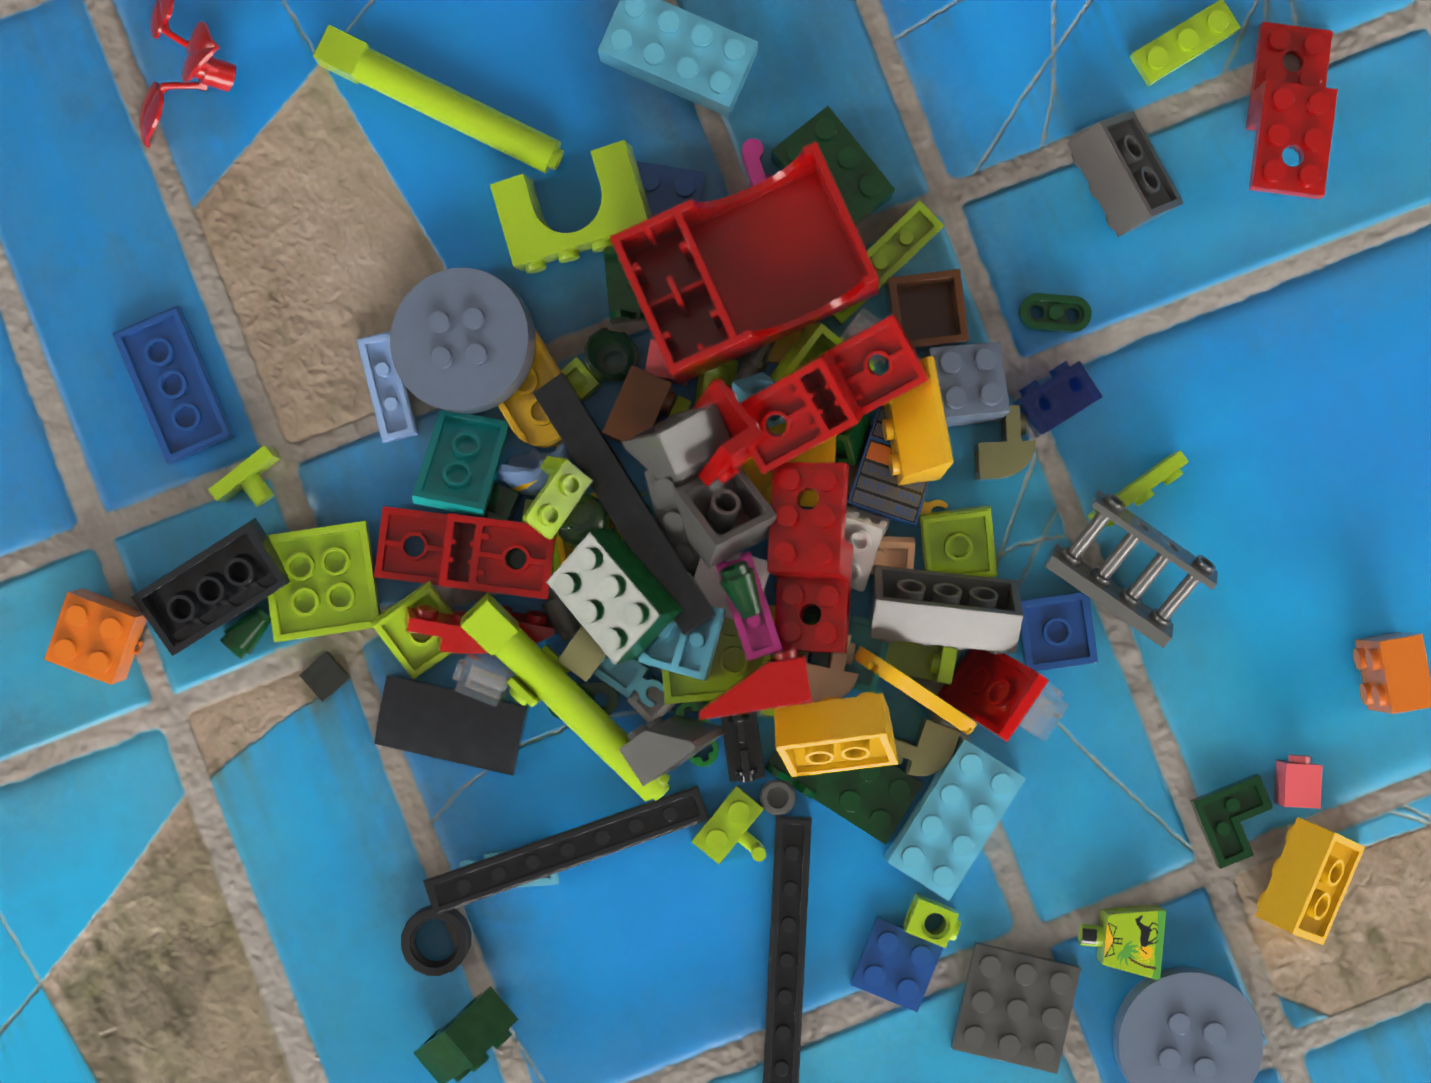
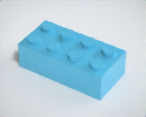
M620 0L598 48V54L601 63L729 118L757 56L758 42L663 0Z
M959 736L951 759L940 771L936 772L885 853L884 858L895 868L947 901H950L1026 778Z

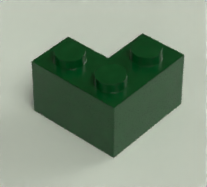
M490 986L474 997L451 1021L436 1030L413 1054L438 1083H447L451 1079L459 1082L471 1070L475 1072L490 1058L486 1052L492 1046L497 1049L511 1037L512 1033L509 1029L518 1018Z

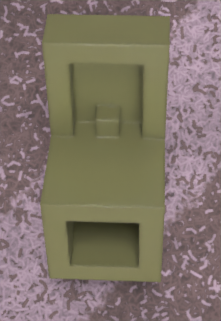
M1010 405V412L1001 420L1002 442H981L973 445L975 481L998 480L1010 477L1023 470L1031 461L1035 451L1036 440L1021 441V435H1026L1027 422L1025 413L1020 414V405Z
M581 626L557 661L587 682L600 667L607 655L586 629Z
M922 717L914 744L894 738L898 763L902 764L903 758L908 759L904 771L911 776H928L940 771L951 759L961 731Z

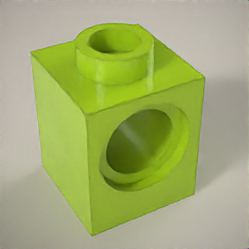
M915 893L902 927L909 934L946 948L949 940L954 941L961 927V921L958 920L959 913L955 908ZM930 914H941L943 922L939 928L929 930L925 927V920Z

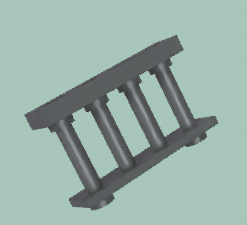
M1098 489L1091 506L1098 511L1070 548H1062L1056 543L1048 553L1044 567L1164 648L1173 635L1174 624L1171 623L1170 617L1200 582L1213 590L1217 585L1218 571L1215 570V565L1209 559L1202 555L1196 557L1126 509L1124 502L1116 495L1111 493L1106 495ZM1111 520L1128 533L1101 567L1093 569L1082 561L1081 556ZM1139 541H1142L1158 553L1130 588L1122 589L1112 582L1111 576ZM1171 561L1188 574L1161 607L1152 610L1142 603L1140 597Z

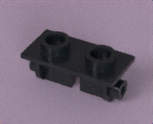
M756 711L721 716V723L726 731L723 737L730 782L740 781L744 783L755 781L758 778H765Z

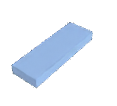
M391 331L357 339L383 443L419 435L407 387L401 381L393 364L390 349Z

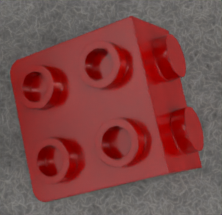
M719 378L710 383L693 407L694 409L716 403L731 436V439L720 446L698 475L706 487L717 480H720L723 484L733 478L740 471L738 467L752 457V450L765 436L755 418L750 416L739 403L732 388L726 386Z

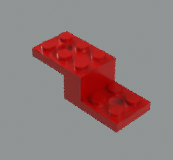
M1264 21L1259 25L1246 122L1247 130L1256 131L1248 190L1321 199L1325 196L1338 89L1326 88L1333 31ZM1291 54L1298 58L1300 63L1298 71H1289L1285 68L1283 64V57L1285 55ZM1290 148L1298 153L1299 163L1297 166L1291 167L1284 163L1282 159L1284 149Z
M894 313L798 366L791 374L739 402L745 411L755 418L760 430L765 435L751 452L762 475L856 425L865 414L930 379ZM876 354L885 356L889 361L888 371L883 374L873 372L869 366L870 357ZM769 416H782L787 423L786 431L781 434L772 432L767 424Z
M786 462L773 469L771 508L777 516L774 524L769 529L767 571L777 577L774 625L782 650L796 648L797 652L847 654L853 545L845 539L849 466L846 463ZM807 491H816L818 494L816 506L809 510L802 509L800 505L801 496ZM809 606H818L821 610L820 620L814 625H807L803 619L804 611Z
M383 506L374 577L426 583L430 580L433 585L548 600L550 586L547 581L552 576L557 533L552 539H548L528 523ZM419 536L424 542V550L420 555L413 557L407 553L405 545L410 537ZM514 548L522 549L526 554V563L520 569L510 568L506 561L508 552Z

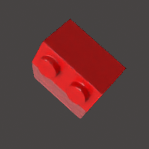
M796 648L774 652V659H768L704 705L699 711L700 720L812 702L805 654L797 655Z

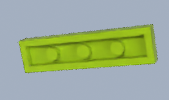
M920 200L867 250V254L879 278V289L886 283L888 278L893 277L944 227L940 220ZM869 299L831 316L842 325Z

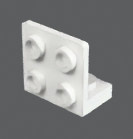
M846 505L845 539L853 545L851 588L863 592L867 586L880 541L889 526L890 520Z

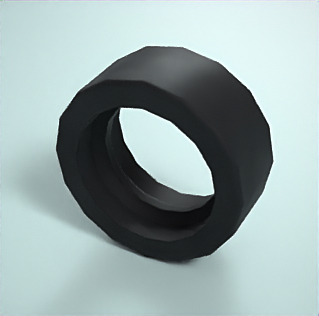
M429 905L421 908L407 921L401 934V950L405 961L415 971L426 976H442L454 971L464 961L471 947L472 932L467 919L457 909L434 916L432 907ZM431 919H442L449 922L457 934V946L454 953L441 961H432L425 958L418 951L415 943L419 927Z

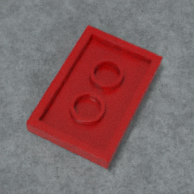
M969 649L954 670L952 684H945L937 696L1008 742L1049 680L1005 653L993 654L986 650Z

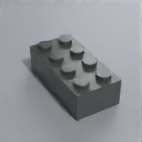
M874 565L869 598L870 638H877L883 642L905 641L914 642L920 646L941 645L950 646L956 650L978 649L986 650L993 654H1003L1005 652L1016 654L1023 620L1017 580Z

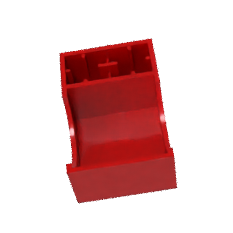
M817 142L803 147L800 155L787 167L750 188L713 201L696 202L692 199L610 236L670 374L679 385L877 295L879 290L878 275Z

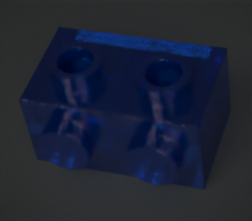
M1066 360L1049 371L1052 377L1050 380L1040 385L1036 379L1019 390L1022 397L1016 400L1014 404L1020 405V413H1025L1026 422L1036 438L1103 397L1080 361L1070 366Z

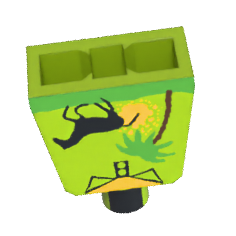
M1159 905L1103 908L1100 911L1099 925L1080 924L1078 932L1079 945L1097 947V960L1105 966L1160 980L1166 910Z

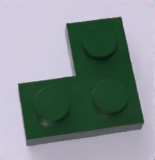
M1253 774L1190 800L1218 868L1222 869L1254 856L1241 821L1273 809L1260 775Z

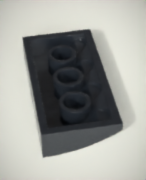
M254 518L145 587L131 598L170 654L174 656L290 583V580L271 541L257 519Z
M390 674L387 675L374 744L513 776L530 706H523L512 701Z

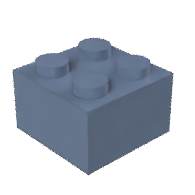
M1000 341L929 348L922 357L934 356L947 427L1000 422L1010 412Z

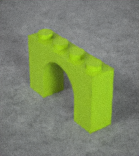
M622 140L590 151L601 186L602 200L600 209L593 221L576 232L561 233L549 227L543 217L533 180L525 174L490 184L513 267L521 271L526 270V274H532L545 270L547 268L546 263L559 260L560 263H567L580 258L579 253L592 249L593 252H601L605 248L613 246L610 236L652 218L634 152L629 143Z

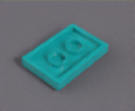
M440 409L412 494L413 503L484 517L510 432V426L507 421L474 414L452 413Z

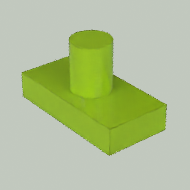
M264 445L211 486L208 491L216 501L226 503L243 489L253 503L260 507L274 496V493L260 475L281 458L272 447Z

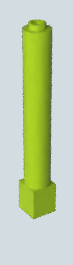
M328 25L313 55L321 67L353 83H361L545 174L550 169L556 170L559 167L564 156V151L560 149L561 141L371 49L366 42Z
M489 593L483 596L462 617L461 627L491 656L495 654L644 801H649L652 798L656 801L668 791L670 787L668 784L670 775L668 773L644 786L641 784L619 750L630 742L627 737L628 733L519 627V622Z

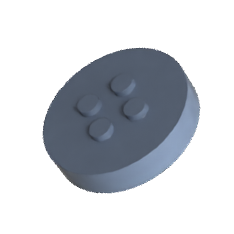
M451 268L426 277L405 296L393 319L390 349L397 374L407 389L417 398L444 411L474 414L500 405L520 388L533 364L536 350V332L533 318L527 305L510 286L497 277L481 270Z
M1173 967L1161 970L1160 980L1146 977L1127 994L1115 1018L1113 1049L1117 1064L1128 1083H1253L1262 1061L1263 1035L1253 1007L1234 986L1220 976L1203 969Z

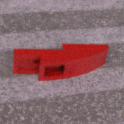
M500 604L519 622V627L535 643L554 636L555 627L550 624L545 613L536 610H527L526 614L513 612L511 607ZM418 605L417 608L407 607L404 620L406 631L437 636L439 651L459 654L488 653L461 627V619L467 612L454 611L451 615L440 613L437 608L428 605Z

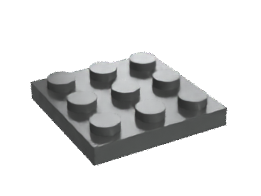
M974 941L951 1048L1057 1074L1081 968L1078 965Z

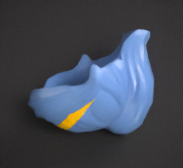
M564 443L553 453H539L538 449L534 447L525 455H515L508 458L506 463L502 464L497 472L500 475L501 481L506 482L516 492L522 495L534 496L540 493L549 477L546 472L539 468L547 456L567 459L572 464L574 458Z

